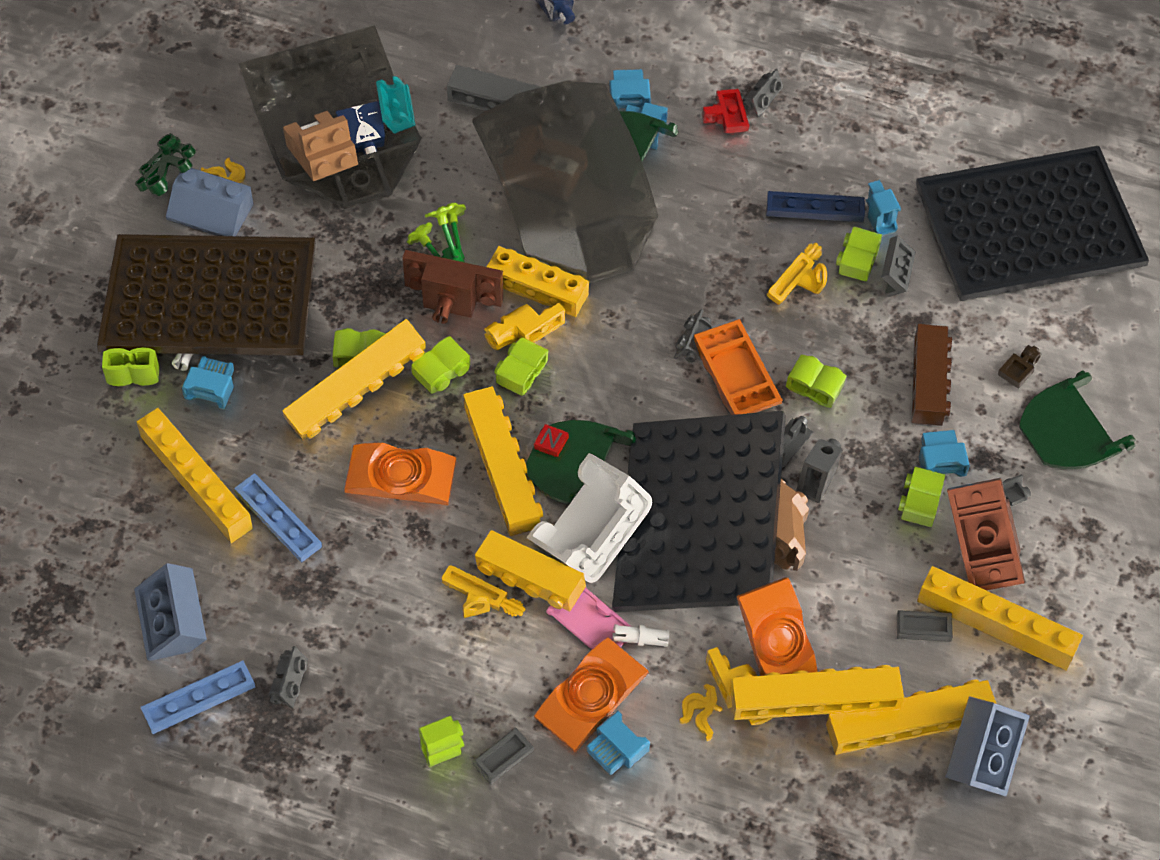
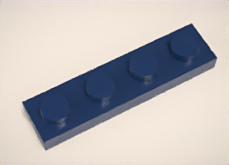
M768 191L766 216L864 222L865 197Z

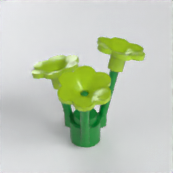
M450 203L447 206L439 207L437 211L425 214V218H437L439 226H442L449 246L442 251V258L465 262L457 229V217L465 214L466 206L464 204ZM431 222L420 225L407 237L409 245L420 241L424 247L429 249L433 256L441 257L427 236L432 230L431 227L433 225ZM447 223H449V225H451L455 246L453 244Z

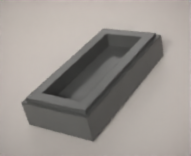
M897 611V639L952 641V613Z
M515 727L473 760V765L490 784H493L532 753L534 747Z

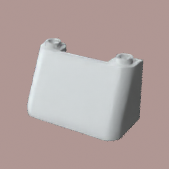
M589 453L580 464L578 470V477L584 483L583 487L554 526L547 521H542L532 529L527 539L555 560L584 573L585 581L592 583L604 574L645 518L652 506V498L629 475Z

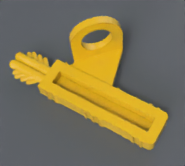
M818 243L808 244L806 249H804V253L801 252L778 281L768 290L767 297L777 305H780L797 285L815 294H820L827 282L826 266L823 263H818L813 270L811 268L815 263L814 261H817L822 256V246H818Z
M449 565L442 576V583L445 586H449V588H453L468 596L462 606L464 618L490 612V607L497 611L502 607L504 612L508 613V615L511 614L512 617L522 616L526 610L521 601L518 602L515 598L507 599V592L503 591V589H499V587H495L476 576L462 571L460 568H456V566Z

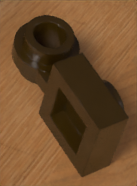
M1028 345L1020 357L1014 353L999 369L998 375L1019 389L1034 372V365L1038 362L1042 353L1039 352L1038 347Z

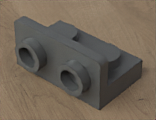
M898 235L890 238L881 276L887 282L885 294L888 297L907 292L916 254Z

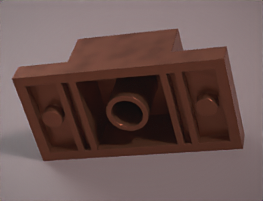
M405 250L403 255L405 286L413 290H422L423 307L435 310L432 315V319L435 322L439 323L440 318L443 317L441 324L447 323L450 313L472 318L477 302L487 306L501 307L503 302L502 270Z
M996 478L948 488V497L968 582L986 591L1024 584L1025 578L1019 556L1021 551L1010 502L1009 499L1006 500L1002 479Z

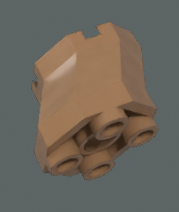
M781 479L774 563L782 569L788 570L793 566V570L798 571L804 564L806 556L803 523L808 517L809 508L806 505L808 499L802 492L793 490Z

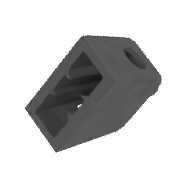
M818 439L804 461L796 491H800L808 499L820 503L839 465L843 451L839 441L836 439H828L827 441ZM816 470L821 472L819 479L814 476Z

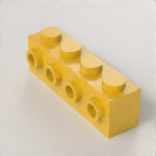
M498 246L486 266L503 271V289L548 307H553L560 303L565 309V313L574 317L578 315L588 297V280L579 275H572L562 271L556 266L544 264L536 258L521 255L513 249Z
M493 530L489 532L475 553L477 567L483 574L487 576L494 575L510 587L517 586L533 598L540 597L556 609L563 608L570 612L586 587L584 573Z

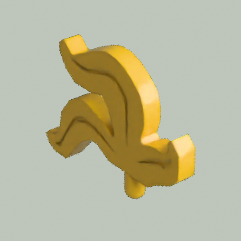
M229 157L225 160V168L231 172L229 177H227L223 167L216 166L209 169L201 167L203 172L238 183L243 182L246 177L244 167L231 162Z
M705 684L704 689L707 690L705 697L699 693H691L684 698L682 702L683 717L679 719V722L681 724L690 722L694 710L704 709L696 716L695 724L699 731L706 735V741H710L714 732L709 726L707 718L712 715L713 710L721 712L722 707L716 705L717 695L715 687Z

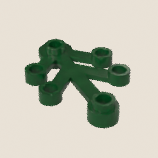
M172 133L163 136L158 141L159 151L139 168L142 177L135 182V185L140 192L148 189L152 194L161 196L168 190L166 175L169 165L177 167L180 173H185L192 167L193 164L189 158L196 153V150L190 143L182 144L181 140ZM179 152L183 158L173 156L172 154Z

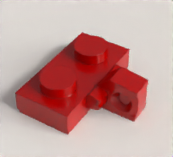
M740 90L716 91L717 103L713 104V106L703 107V123H723L725 133L747 132L749 130V123Z

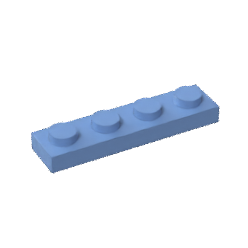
M255 473L234 488L235 494L301 563L322 548L321 541Z
M241 661L142 706L141 710L152 734H155L255 688V683L244 661Z

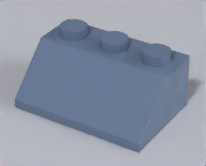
M190 168L185 173H179L173 183L166 220L216 236H236L254 205L251 187Z
M166 563L134 589L147 660L153 661L189 653L207 640L193 568Z
M969 696L945 777L1007 796L1030 715Z

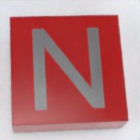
M545 424L534 442V449L558 457L569 438V434Z

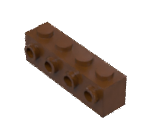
M917 324L914 336L911 423L942 426L945 416L950 415L951 401L946 400L947 395H950L951 379H947V373L951 372L952 358H947L948 352H951L952 337H948V326Z

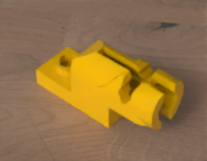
M558 303L553 307L544 309L538 315L528 304L522 305L506 316H502L500 323L494 321L485 327V339L497 351L518 341L521 337L535 343L565 323V309Z
M718 647L707 650L706 664L727 708H731L730 688L732 678H737L743 674L758 675L749 664L731 669L728 658L725 654L721 655ZM772 718L748 720L751 725H760Z

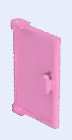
M586 587L570 612L563 608L556 609L551 605L546 610L548 615L558 620L591 650L607 637L613 641L612 636L615 633L613 631L615 624L630 626ZM616 641L614 643H616L619 647H622L627 642Z

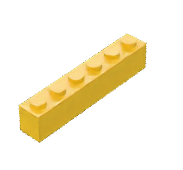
M405 319L282 410L285 419L302 440L306 437L309 439L313 438L322 430L320 427L328 421L333 423L342 415L341 411L348 406L353 408L363 400L362 396L369 390L371 392L378 390L384 384V379L390 375L391 377L398 375L404 369L403 365L408 361L414 362L425 353L423 351L425 349V341L410 322Z
M493 386L463 394L464 409L509 536L532 531L540 523L543 511L540 502L535 503L534 501L535 489L532 480L527 481L526 463L523 458L519 459L517 452L520 451L516 437H511L509 431L512 430L510 419L502 413L504 404L501 395H496Z
M159 408L136 421L141 438L231 544L253 529L249 512Z
M934 566L931 567L917 599V602L942 613H952L953 619L1066 671L1083 637L1082 634Z
M880 665L872 669L852 667L842 671L824 669L820 672L812 673L800 670L792 674L782 675L777 672L767 673L764 676L743 674L737 678H732L730 688L734 720L900 709L904 699L899 667H890L889 665Z
M970 680L961 686L953 687L946 685L937 691L929 693L918 691L910 697H905L900 709L829 714L826 727L834 753L838 755L960 728L969 696L996 704L989 681L979 682V680Z

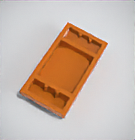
M740 319L694 335L693 338L703 365L712 376L721 400L731 415L757 413L782 404L783 400Z
M383 442L353 445L344 491L351 494L448 505L456 457L429 448L401 449Z
M789 578L779 579L737 596L760 676L771 672H777L780 675L792 674L800 670L807 671L808 673L818 672L815 653L803 624L802 609Z
M607 637L583 658L575 671L564 682L552 691L536 712L534 718L576 753L597 728L649 674V671Z

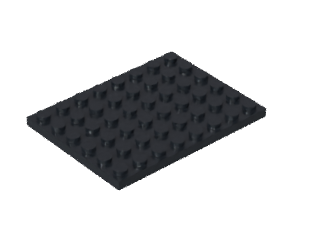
M1100 146L921 177L916 180V187L960 301L1148 265L1149 258Z
M784 411L633 423V432L635 433L636 440L635 443H631L627 475L651 496L652 506L618 553L612 608L615 612L738 606V595L773 582L786 420Z

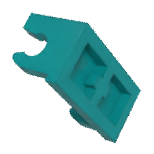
M393 76L392 79L395 84L388 85L381 79L376 81L382 121L395 134L416 124L409 86L404 84L398 77Z

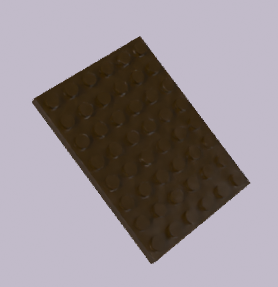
M117 234L97 342L98 352H104L113 348H121L128 351L136 348H150L155 350L156 353L304 356L316 247L315 237Z

